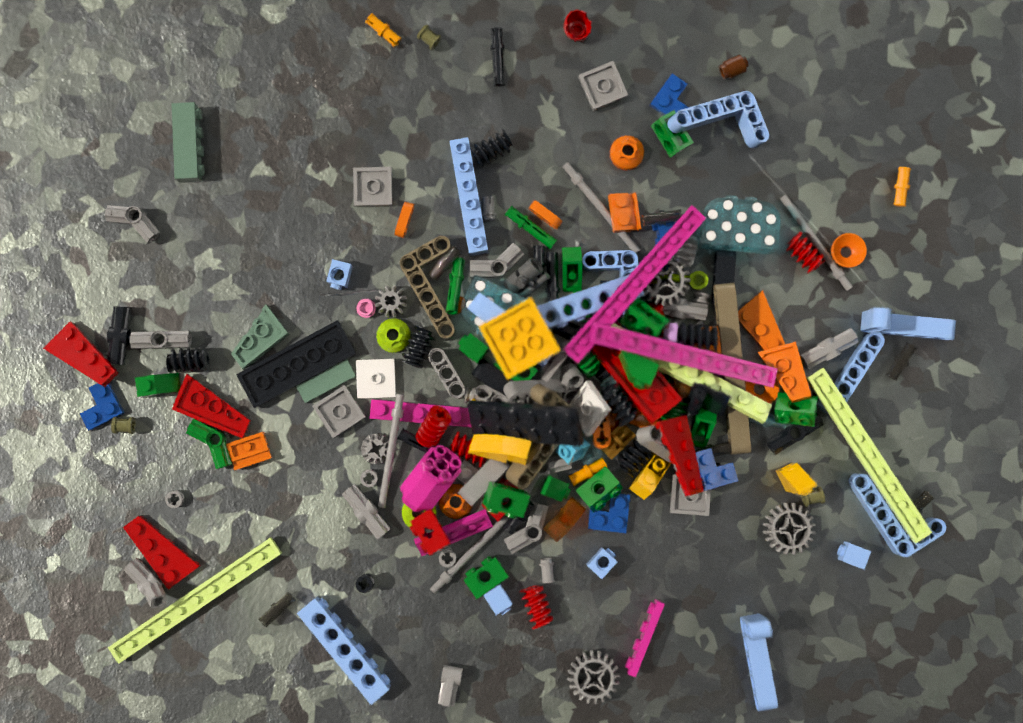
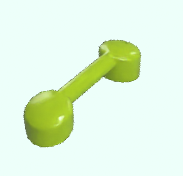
M694 271L690 275L684 276V278L691 279L690 282L686 283L692 289L700 290L708 284V276L703 271ZM670 273L664 275V277H662L661 275L659 276V278L661 280L667 281L668 275ZM672 274V281L680 282L679 275ZM653 278L649 284H655L657 282L656 279Z

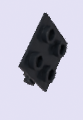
M693 382L686 403H689L688 413L690 415H697L700 408L723 416L731 396L723 391H717L704 384Z

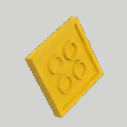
M532 297L479 326L507 379L560 351Z

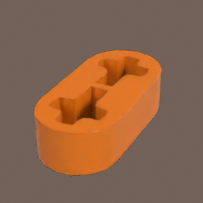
M535 200L528 208L533 214L556 230L563 222L558 216Z
M404 202L394 236L405 238L415 204Z
M608 415L604 418L606 422H603L602 429L598 426L592 434L593 444L598 449H606L611 443ZM600 432H603V438L607 439L604 445L597 442V439L600 438Z

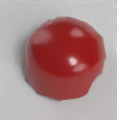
M578 9L570 11L563 24L564 32L570 40L576 42L583 41L591 34L592 21L588 19L585 11Z

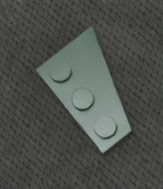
M266 304L262 308L263 311L259 317L253 321L248 333L242 337L231 353L244 370L289 335Z

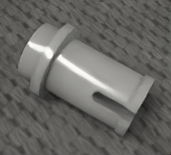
M489 196L483 197L484 213L482 217L484 221H494L497 216L494 206L495 197L490 196V199Z
M552 558L540 559L539 566H541L542 582H554V561H552Z

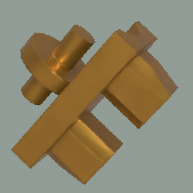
M618 425L611 432L610 445L606 449L601 450L612 460L636 435L626 425L622 427ZM604 439L601 442V445H604V442H606L607 439Z

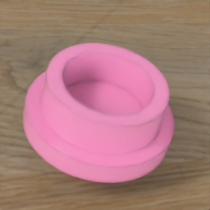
M363 299L359 301L357 313L361 317L369 318L374 315L376 307L372 300Z

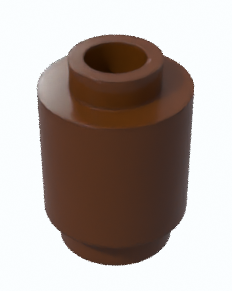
M740 54L723 61L719 65L722 78L724 80L727 78L732 79L747 72V67H749L748 61L745 56L742 57Z

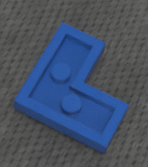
M672 73L650 103V106L662 115H666L673 110L677 113L682 109L689 108L677 100L686 88L687 83Z
M97 383L89 387L97 405L80 413V416L87 430L91 431L125 412L111 384L109 383L104 387Z
M711 448L695 452L704 491L738 481L733 462L717 467Z
M620 493L616 498H611L609 511L596 510L593 513L589 509L587 528L626 533L630 494Z

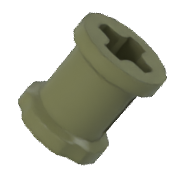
M425 25L419 31L417 39L423 40L429 45V49L433 50L440 43L442 36L436 35L429 29L430 26Z
M113 417L111 424L112 433L128 432L129 434H134L136 428L134 417L129 419Z
M821 486L806 495H801L805 507L818 502L821 504L825 503V495Z

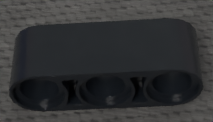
M715 251L711 293L712 305H715L714 285L733 283L735 280L736 251Z
M483 358L471 373L485 385L505 395L503 391L504 386L508 382L513 381L510 378L507 379L505 374Z

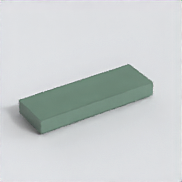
M348 359L296 387L304 402L308 403L356 377V374Z

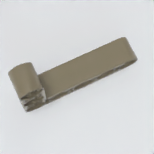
M438 236L404 255L400 260V267L439 336L449 340L455 335V327L422 271V268L447 255L451 250L449 239L445 236ZM439 242H446L447 248L439 250L437 248ZM429 251L431 256L424 260L420 257L421 253ZM407 260L414 261V266L411 269L404 268V263ZM417 276L423 277V283L419 286L413 283L414 278ZM425 293L433 295V299L430 302L423 301ZM435 309L442 311V316L439 319L432 317V312ZM444 326H450L452 332L445 336L441 333V329Z
M536 384L531 389L530 397L538 405L571 407L557 393L542 384ZM531 443L526 465L513 462L506 473V479L520 489L527 488L558 445Z

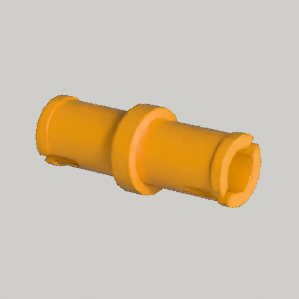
M371 13L368 16L369 20L366 19L365 23L372 27L379 37H383L393 47H396L402 38L389 28L390 25L384 24L374 13Z
M899 167L897 184L894 186L896 193L893 205L906 207L907 192L910 190V185L908 184L911 168Z
M601 457L588 466L584 465L582 469L568 477L573 486H576L582 481L593 477L602 468L607 467V464Z

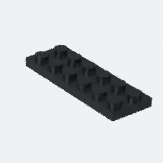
M337 320L236 375L253 408H257L357 353L341 323Z
M472 400L467 404L473 436L474 434L501 435L528 440L531 443L579 447L584 443L579 408Z

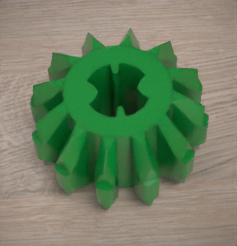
M590 350L579 363L570 358V361L576 364L579 371L588 378H591L593 375L595 376L602 367L600 361Z

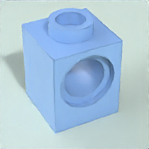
M332 259L326 282L331 284L330 287L342 290V287L348 288L353 266L349 263ZM338 271L344 272L342 280H335V274Z
M845 541L843 545L839 546L837 555H839L838 560L861 569H865L871 553L869 550Z
M601 547L588 561L587 566L603 579L617 563L614 559L616 554L609 548L605 550ZM604 556L608 558V564L602 567L598 565V560Z
M501 583L483 595L496 615L499 613L503 615L511 610L512 600Z

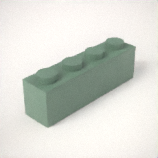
M195 102L171 103L174 178L179 183L201 182L202 176L205 175L204 165L201 163V157H204V149L200 139L203 138V129L200 127L202 110Z

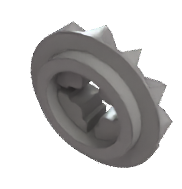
M371 434L366 437L361 446L364 459L371 464L384 463L386 461L389 439L382 434ZM372 441H373L374 444H376L377 446H379V445H380V446H381V445H384V446L381 447V449L379 450V452H380V453H379V454H380V457H379V455H378L376 452H373V453L371 452V453H369V451H371V449H373V443H372Z

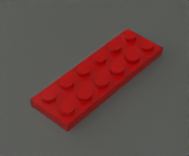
M617 320L614 322L615 324L622 327ZM595 344L590 349L651 425L682 400L658 369L651 386L648 389L641 390L629 382L618 357L621 350Z

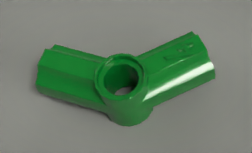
M193 419L187 428L186 434L209 446L216 469L232 465L233 463L226 446L227 436L225 433ZM215 434H218L220 437L218 444H214L212 441Z

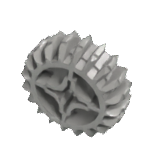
M673 255L666 263L670 268L666 272L657 273L654 277L657 284L653 290L649 284L645 287L646 291H644L643 296L647 293L650 294L647 301L650 302L652 298H655V305L658 304L659 300H662V306L666 305V300H668L670 305H673L672 298L679 302L678 294L683 297L686 295L682 289L688 290L689 286L685 285L684 282H690L691 279L684 278V276L690 272L682 271L686 264L679 266L680 258L673 262ZM675 270L680 278L679 287L675 285L671 278ZM670 272L667 278V281L669 283L667 285L666 283H664V285L662 284L658 288L661 282L659 276L662 275V277H664V275H667ZM664 287L675 292L667 296L657 294Z
M785 502L783 503V509L780 505H776L777 512L773 509L769 510L772 517L765 516L769 523H763V526L768 527L767 530H763V534H769L765 540L767 542L772 541L769 545L771 548L776 547L777 552H781L783 549V554L785 555L789 553V550L792 555H795L796 549L802 553V545L805 548H809L806 542L807 540L813 542L810 534H816L815 531L811 530L816 524L809 523L813 520V516H807L809 513L807 509L802 511V505L796 507L795 503H791L788 506ZM790 513L798 515L803 524H795L793 518L790 517ZM784 515L782 524L775 528L777 520ZM788 524L790 526L796 527L793 528V530H790L791 532L784 531V529L788 527ZM799 531H803L800 539L794 542L796 540V534ZM776 534H784L788 544L781 543Z
M590 650V656L588 657L586 652H582L583 659L576 656L578 664L571 662V666L575 669H568V673L573 675L567 677L569 682H573L569 687L570 689L576 688L573 691L574 696L581 693L579 696L580 701L586 697V703L589 704L591 699H593L594 704H598L597 699L601 698V701L604 703L605 695L608 698H612L610 690L615 693L617 691L613 685L620 684L615 679L620 677V673L615 672L619 668L617 665H613L615 662L613 658L607 661L609 657L607 653L601 658V651L599 650L596 656H594L593 650ZM591 662H598L603 665L597 668H591L587 664ZM581 668H583L586 677L583 683L579 684L578 674ZM608 669L609 681L605 686L601 681V678L605 674L604 672ZM589 672L591 674L594 673V675L597 673L598 682L596 680L593 681V679L592 681L590 680ZM591 686H596L599 688V691L591 692L585 690V688L588 689Z

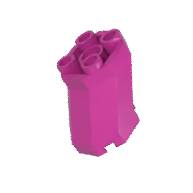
M442 445L431 447L401 485L400 490L403 493V503L414 512L432 510L462 472V463L459 457Z

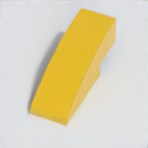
M474 434L468 453L506 463L508 460L526 465L531 441L501 435Z

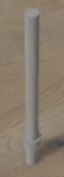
M567 162L563 168L572 178L571 181L575 186H579L612 226L610 212L583 181V176L577 173ZM617 232L632 251L637 253L641 250L627 232Z
M786 194L780 198L782 203L813 243L814 247L818 248L819 254L824 255L823 259L826 260L825 262L832 270L834 278L840 281L846 291L851 289L853 286L844 275L845 271L835 263Z
M399 393L396 395L395 407L392 408L391 413L393 419L378 503L380 508H386L400 418H403L404 412L402 410L404 394Z
M504 515L447 572L444 571L440 575V579L430 590L436 594L445 584H448L453 579L452 577L509 521L510 517Z

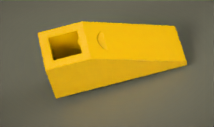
M654 453L636 476L629 489L645 500L653 493L671 465V462L664 460Z
M792 462L776 470L786 492L803 496L812 492V488L817 486L814 480L798 463Z

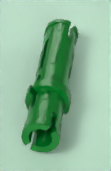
M513 206L505 213V216L514 221L518 228H523L548 247V249H551L557 239L532 222L528 215H523Z
M460 257L453 258L452 272L449 274L450 287L445 312L451 315L458 314L461 284L465 277L463 275L465 259Z

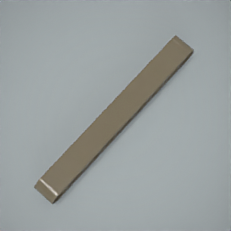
M734 282L715 284L713 287L722 355L743 360ZM722 375L723 380L746 391L745 381ZM727 406L725 413L730 454L751 453L748 416Z

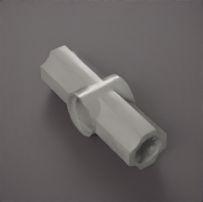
M672 298L673 305H670L668 300H666V305L663 306V312L669 318L706 321L707 304L688 302V300L682 298L677 302Z
M849 328L834 337L821 341L816 347L800 355L801 362L808 370L825 360L833 359L845 349L856 345L859 342L858 337L852 328Z
M157 330L151 332H131L130 335L132 349L189 348L192 343L191 331ZM160 335H163L164 342L161 345H159L157 341L158 337Z
M356 484L342 493V496L353 508L356 517L362 524L368 527L377 540L391 529L380 516L377 507L370 499L365 497Z

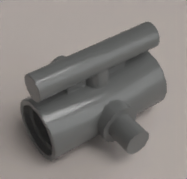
M530 258L518 270L507 277L503 284L508 292L513 295L524 289L518 294L519 299L524 300L550 279V275L545 272L538 278L537 276L543 272L542 265L535 258Z

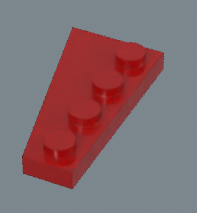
M71 321L43 348L104 387L119 374L83 332Z
M186 374L172 410L244 438L251 420L192 376Z
M687 415L655 422L656 428L660 429L663 435L661 437L663 445H667L671 454L668 457L677 468L676 475L685 496L704 492Z
M141 515L123 527L167 589L175 586L201 566L197 561L191 559L186 552L173 544L174 542L161 534L156 527Z

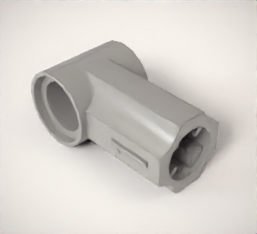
M449 665L443 666L442 684L438 698L439 704L448 707L455 705L463 668Z

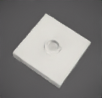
M395 359L356 360L357 399L396 397Z
M591 380L583 384L569 404L571 407L579 408L581 428L586 436H591L611 410Z

